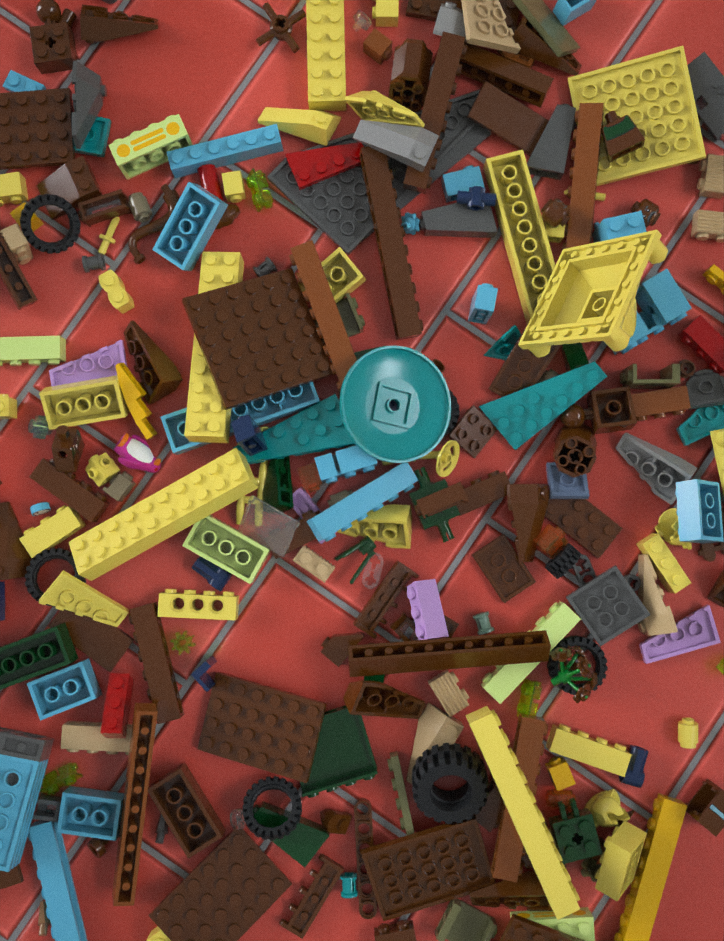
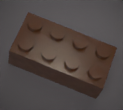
M186 763L181 764L148 787L149 795L188 859L223 837L226 829Z

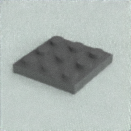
M616 565L566 596L599 646L604 645L650 616L649 611Z

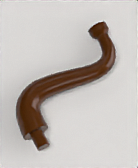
M164 184L161 189L164 192L163 200L168 206V212L161 218L138 228L129 238V249L134 256L136 264H140L146 259L144 254H140L137 242L145 236L163 230L180 198L175 189L171 190L167 184Z

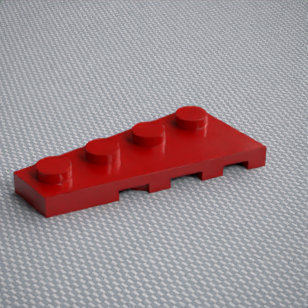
M356 142L286 153L285 157L299 190L361 165L359 153L364 146L362 143Z

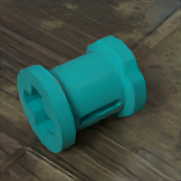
M342 873L340 875L342 880L341 897H357V873Z

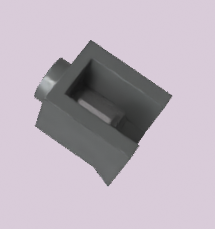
M40 793L37 801V811L34 813L33 819L57 822L62 797Z

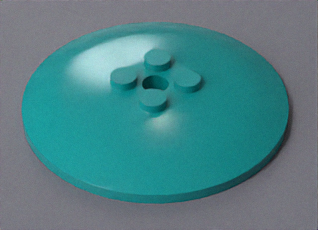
M383 346L361 356L347 372L340 391V413L348 435L363 452L383 462L407 463L424 457L443 439L451 417V397L444 376L428 357L404 346ZM391 400L395 401L397 404V409L395 411L391 410L389 407V402Z

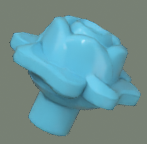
M406 212L405 216L401 217V226L404 227L406 234L415 235L420 230V220L416 217L415 213L410 214Z

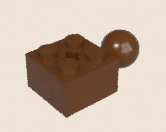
M40 0L36 6V13L45 25L29 27L34 64L41 74L73 70V61H77L74 33L67 22L57 23L61 17V9L56 1Z
M629 386L591 391L586 398L588 409H583L581 406L573 404L560 414L561 422L567 428H578L585 420H591L593 435L631 430L637 424Z

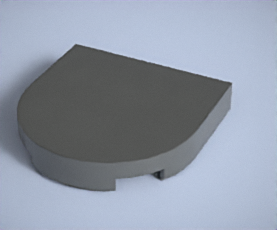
M704 369L695 372L689 378L686 386L690 409L724 404L723 376L713 372V370Z

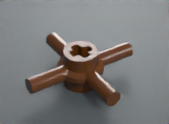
M268 2L265 3L263 9L271 19L270 30L256 39L257 44L261 46L275 37L280 41L285 40L293 53H296L300 48L290 34L292 32V25L306 17L305 11L302 9L287 18L284 15H277Z

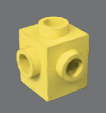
M106 452L101 455L96 454L92 456L85 468L88 476L99 487L109 482L120 471L114 460Z

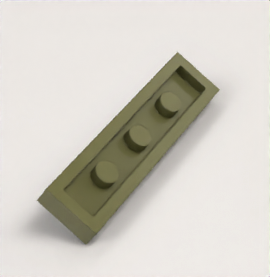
M398 751L390 753L391 759H387L389 771L394 772L395 778L391 779L393 790L398 791L399 798H395L397 810H402L403 817L399 818L401 829L406 830V834L410 835L414 833V827Z

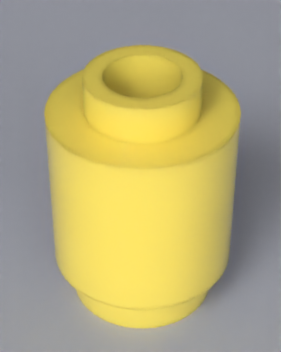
M685 717L678 721V742H680V746L683 748L693 749L696 748L698 743V723L693 718Z

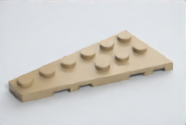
M461 0L467 43L515 54L520 51L519 44L515 43L512 37L514 35L512 28H508L505 22L506 15L499 0Z

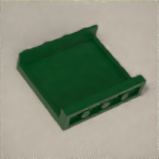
M346 705L325 711L309 781L307 783L300 782L302 797L308 796V798L319 795L321 791L331 792L336 790L337 786L344 784L345 786H351L357 780H370L378 774V768L362 715L350 714Z

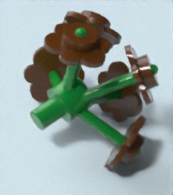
M567 646L568 649L563 647L556 648L555 651H551L549 654L552 660L560 661L559 675L550 679L553 686L562 682L564 685L568 683L577 691L573 700L576 703L586 701L590 696V691L594 689L595 684L598 682L597 673L593 671L592 664L587 660L582 648L577 646L573 648ZM587 681V683L580 688L577 687L573 682Z

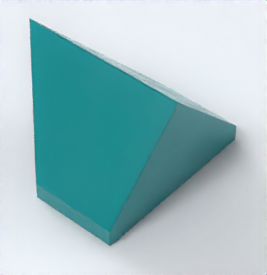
M513 325L483 356L506 360L521 336L517 326Z

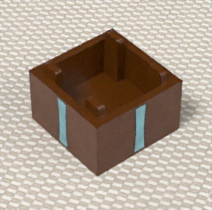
M707 779L702 782L703 785L689 803H686V812L713 835L717 836L724 828V790Z

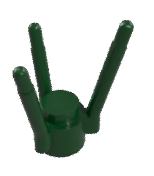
M365 536L356 545L335 558L338 561L357 549L363 556L367 554V557L350 580V584L354 583L370 558L376 554L373 550L377 546L368 536Z

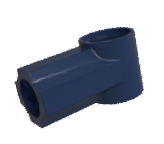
M201 556L192 566L193 570L207 579V582L219 591H222L233 576L228 571Z
M630 745L629 753L632 755L625 777L619 776L621 783L637 788L642 787L645 778L643 770L648 750Z

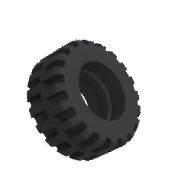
M443 743L442 746L437 744L432 746L430 751L426 749L422 756L417 758L416 764L412 769V792L418 809L421 812L424 811V815L428 818L433 817L434 821L437 822L445 821V824H451V822L462 823L464 819H472L473 814L477 815L482 810V807L486 805L487 797L489 796L487 771L480 756L475 751L472 752L471 748L467 746L463 748L461 744L454 743V745ZM448 775L459 776L467 781L462 787L450 791L439 789L433 785L436 780Z

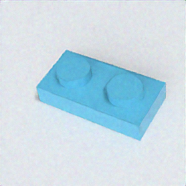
M10 70L3 84L4 89L9 92L46 90L43 84Z

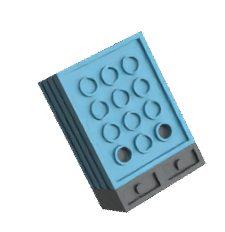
M0 727V871L9 872L21 862L54 738Z

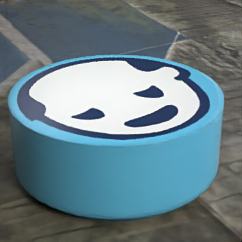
M41 502L31 506V515L38 516L51 511L50 504L48 502Z

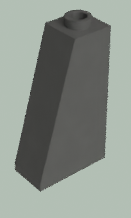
M557 104L527 162L530 175L557 180L562 178L572 133L575 107H571L568 104Z
M454 203L422 211L419 219L420 230H424L425 236L493 238L497 233L491 206H484L483 210L472 211L467 208L468 204Z

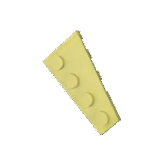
M64 570L39 599V604L45 606L49 604L55 606V609L64 611L65 609L75 612V615L81 617L85 615L93 618L95 621L118 627L129 614V609Z

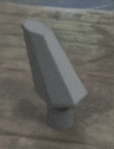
M160 814L155 831L157 833L155 842L158 844H163L164 837L168 834V824L162 814Z

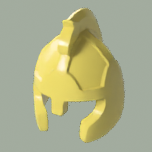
M671 508L666 510L659 517L658 525L655 526L656 532L669 544L682 545L684 549L688 550L692 549L691 542H680L677 509Z
M615 789L597 793L589 799L584 807L588 808L592 813L596 828L598 825L614 827L619 825L618 820L623 822L624 820H630L629 814L620 806V797Z

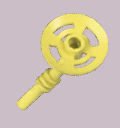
M450 440L441 450L431 451L420 459H436L437 474L441 477H446L457 464L460 454L459 444L455 440ZM451 447H453V455L451 454V451H450V448H451ZM382 461L383 466H384V465L395 464V463H388V462H383V461Z

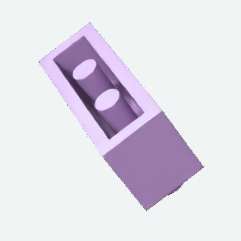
M436 579L414 581L408 585L407 597L410 600L411 615L414 618L415 634L418 640L448 637Z

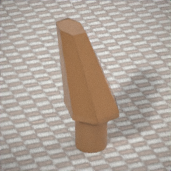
M40 901L38 918L39 936H46L47 928L51 924L50 919L46 915L47 905L45 901Z

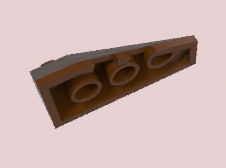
M82 4L80 14L81 40L93 44L97 43V41L102 42L158 29V19L137 14L128 17L123 11L118 10L117 12L110 13L108 8Z
M523 16L514 29V35L512 36L514 42L518 43L521 48L519 52L574 76L578 75L582 65L572 54L557 57L527 18Z
M130 321L124 331V336L129 352L135 358L136 365L134 369L135 372H139L142 381L139 384L147 393L144 397L148 404H153L174 392L183 379L175 364L135 321Z
M507 484V504L509 511L512 510L514 520L511 521L512 528H515L517 532L515 544L519 562H533L548 506L549 490L547 484Z
M10 502L0 503V580L25 577V574H27L26 568L30 566V561L34 559L31 558L19 539L24 534L21 532L18 525L19 522Z
M361 680L351 682L343 697L346 707L352 715L419 719L426 705L423 700L377 681Z
M534 870L524 872L521 876H518L517 883L503 880L470 893L472 905L496 908L500 904H504L509 909L515 910L517 906H525L527 911H553Z

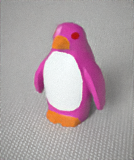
M125 433L113 448L120 456L118 461L127 468L156 473L161 468V459L155 458L147 442L138 435L130 437L128 433Z

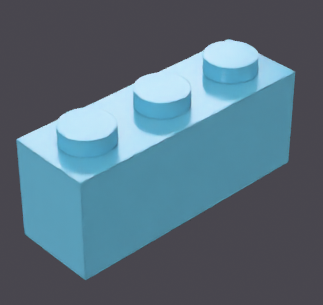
M487 283L478 285L471 299L468 316L469 322L487 324L494 312L498 288H494L492 284Z

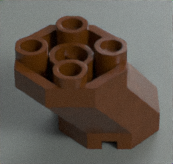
M407 39L401 46L395 48L389 88V98L413 112H418L424 106L429 84L433 53L430 49H427L423 40Z
M584 424L578 428L561 427L555 439L553 458L559 472L575 478L591 471L596 460L597 441L591 427Z

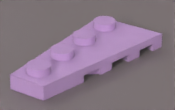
M119 340L113 345L105 346L94 353L86 354L80 359L67 362L49 370L51 386L116 376L115 365L125 363L127 366L124 341Z
M705 605L677 621L678 632L654 635L641 642L639 647L644 663H652L721 643L710 605Z

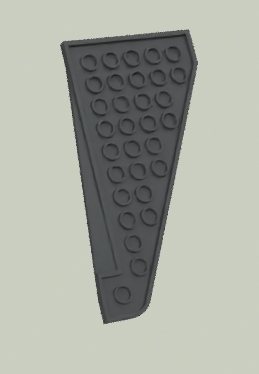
M480 90L449 100L453 103L450 114L446 113L444 120L448 122L445 133L441 132L439 139L443 140L440 152L436 151L434 158L438 159L435 170L431 169L429 177H433L432 183L493 134L467 118ZM422 110L415 112L419 118L421 117ZM354 133L329 141L327 146L320 144L305 150L356 143L358 141L352 139ZM389 157L388 166L393 172L392 186L397 192L396 206L401 210L420 193L403 188L408 165ZM286 158L267 176L274 186L338 247H341L348 256L361 242L375 232L361 165L299 190Z

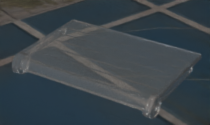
M252 495L247 503L238 531L284 557L300 522Z

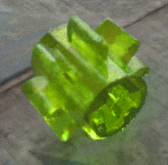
M187 630L183 632V635L176 632L177 638L170 640V642L174 643L172 650H178L179 655L184 650L186 653H190L189 647L196 645L192 642L194 635H187ZM185 639L187 643L181 646V640Z

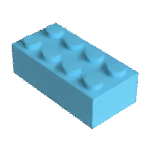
M188 182L152 250L183 271H192L228 204L200 185Z

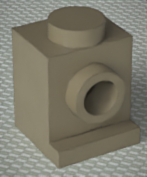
M124 471L122 474L115 475L109 482L110 486H104L102 490L115 500L123 502L136 483L132 481L134 477Z

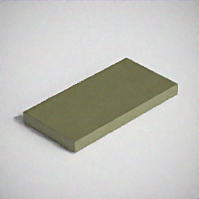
M512 0L557 57L577 52L580 46L543 0Z

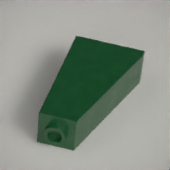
M265 801L260 806L256 804L253 808L254 818L265 827L274 828L280 826L287 821L291 812ZM300 817L299 824L296 825L294 831L290 832V835H285L280 840L276 838L272 842L305 868L329 837L330 833L323 825Z

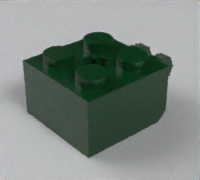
M571 798L569 799V804L572 812L566 813L564 803L562 801L557 802L560 815L550 817L549 823L555 846L562 857L563 864L602 854L593 816L588 808L578 810L575 799Z

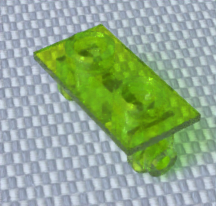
M253 168L247 177V185L252 191L253 204L257 207V211L260 212L263 206L267 209L273 207V199L270 190L262 189L268 188L265 173H262V170L255 172Z
M524 679L521 686L519 704L517 705V717H519V713L536 716L538 703H534L533 699H540L541 682Z
M70 762L58 769L60 776L57 775V771L45 775L41 786L44 788L40 792L52 795L57 793L59 788L75 784L77 779L83 777V774L76 772L78 765L75 762Z

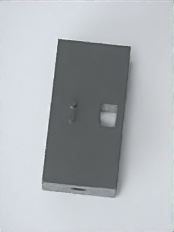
M704 51L687 66L698 119L702 121L704 127L717 142L724 136V76Z

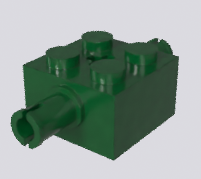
M422 467L420 471L419 469L413 471L418 478L420 488L408 495L414 507V505H417L416 500L447 488L448 484L445 479L436 483L431 482L425 467ZM453 506L429 517L426 514L425 519L421 515L418 519L423 530L432 526L438 527L444 543L455 538L448 522L449 519L460 515L457 506Z

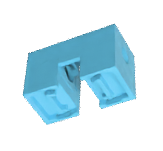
M668 269L643 282L642 286L638 288L635 299L642 312H637L635 331L633 336L630 337L627 347L617 352L613 351L615 355L619 352L623 355L648 340L647 336L653 333L656 335L665 330L664 325L669 323L672 326L688 316L686 312L692 307Z

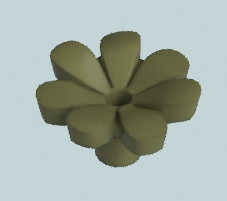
M589 857L585 858L581 863L583 868L581 874L583 877L590 876L593 882H597L595 875L601 865L596 864L597 861Z

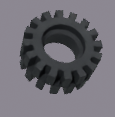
M570 543L565 544L564 547L552 556V559L548 561L545 568L556 579H559L576 564L581 553Z

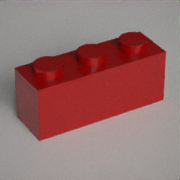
M699 315L678 335L685 345L690 346L694 350V354L699 359H703L708 364L707 366L710 370L718 374L723 373L724 338Z
M110 673L100 732L105 738L126 739L134 679L130 674Z

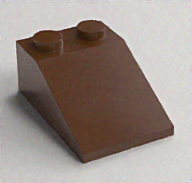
M83 156L63 164L37 185L41 195L54 194L62 197L75 210L79 209L78 203L103 195L89 163ZM46 205L52 220L66 214V212L55 205Z

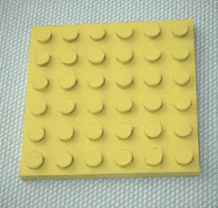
M684 46L567 78L572 106L576 110H579L580 103H603L602 127L607 125L605 115L611 111H616L618 118L628 115L645 138L643 147L609 163L601 135L597 186L706 158Z

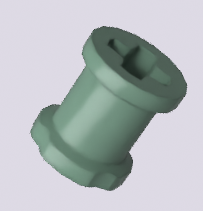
M489 611L472 616L479 630L477 632L478 635L494 631V627H491L488 617Z

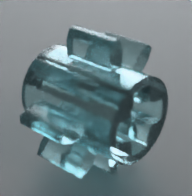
M35 416V419H31L29 422L28 431L33 433V438L45 439L46 435L49 436L52 430H49L46 416Z

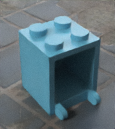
M642 211L606 218L600 224L599 222L594 223L595 230L592 233V237L595 243L647 232Z

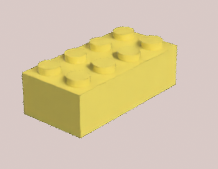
M117 375L45 387L39 392L49 430L57 429V427L62 425L70 427L124 418L130 412Z

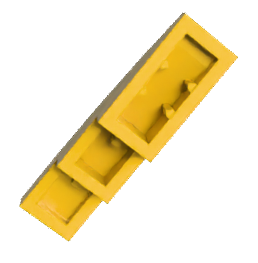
M118 363L115 367L125 402L147 440L151 439L158 433L147 419L152 412L141 399L147 393L125 363Z

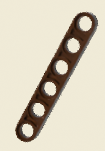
M361 798L354 805L359 912L364 919H372L377 913V901L373 889L370 893H364L361 889L366 883L371 885L368 873H363L360 869L364 861L359 849L360 845L364 843L370 847L374 846L372 806L369 800ZM366 804L368 811L360 813L357 810L358 805ZM360 824H367L369 831L361 833L358 830ZM365 904H371L374 907L371 913L363 911L362 908Z

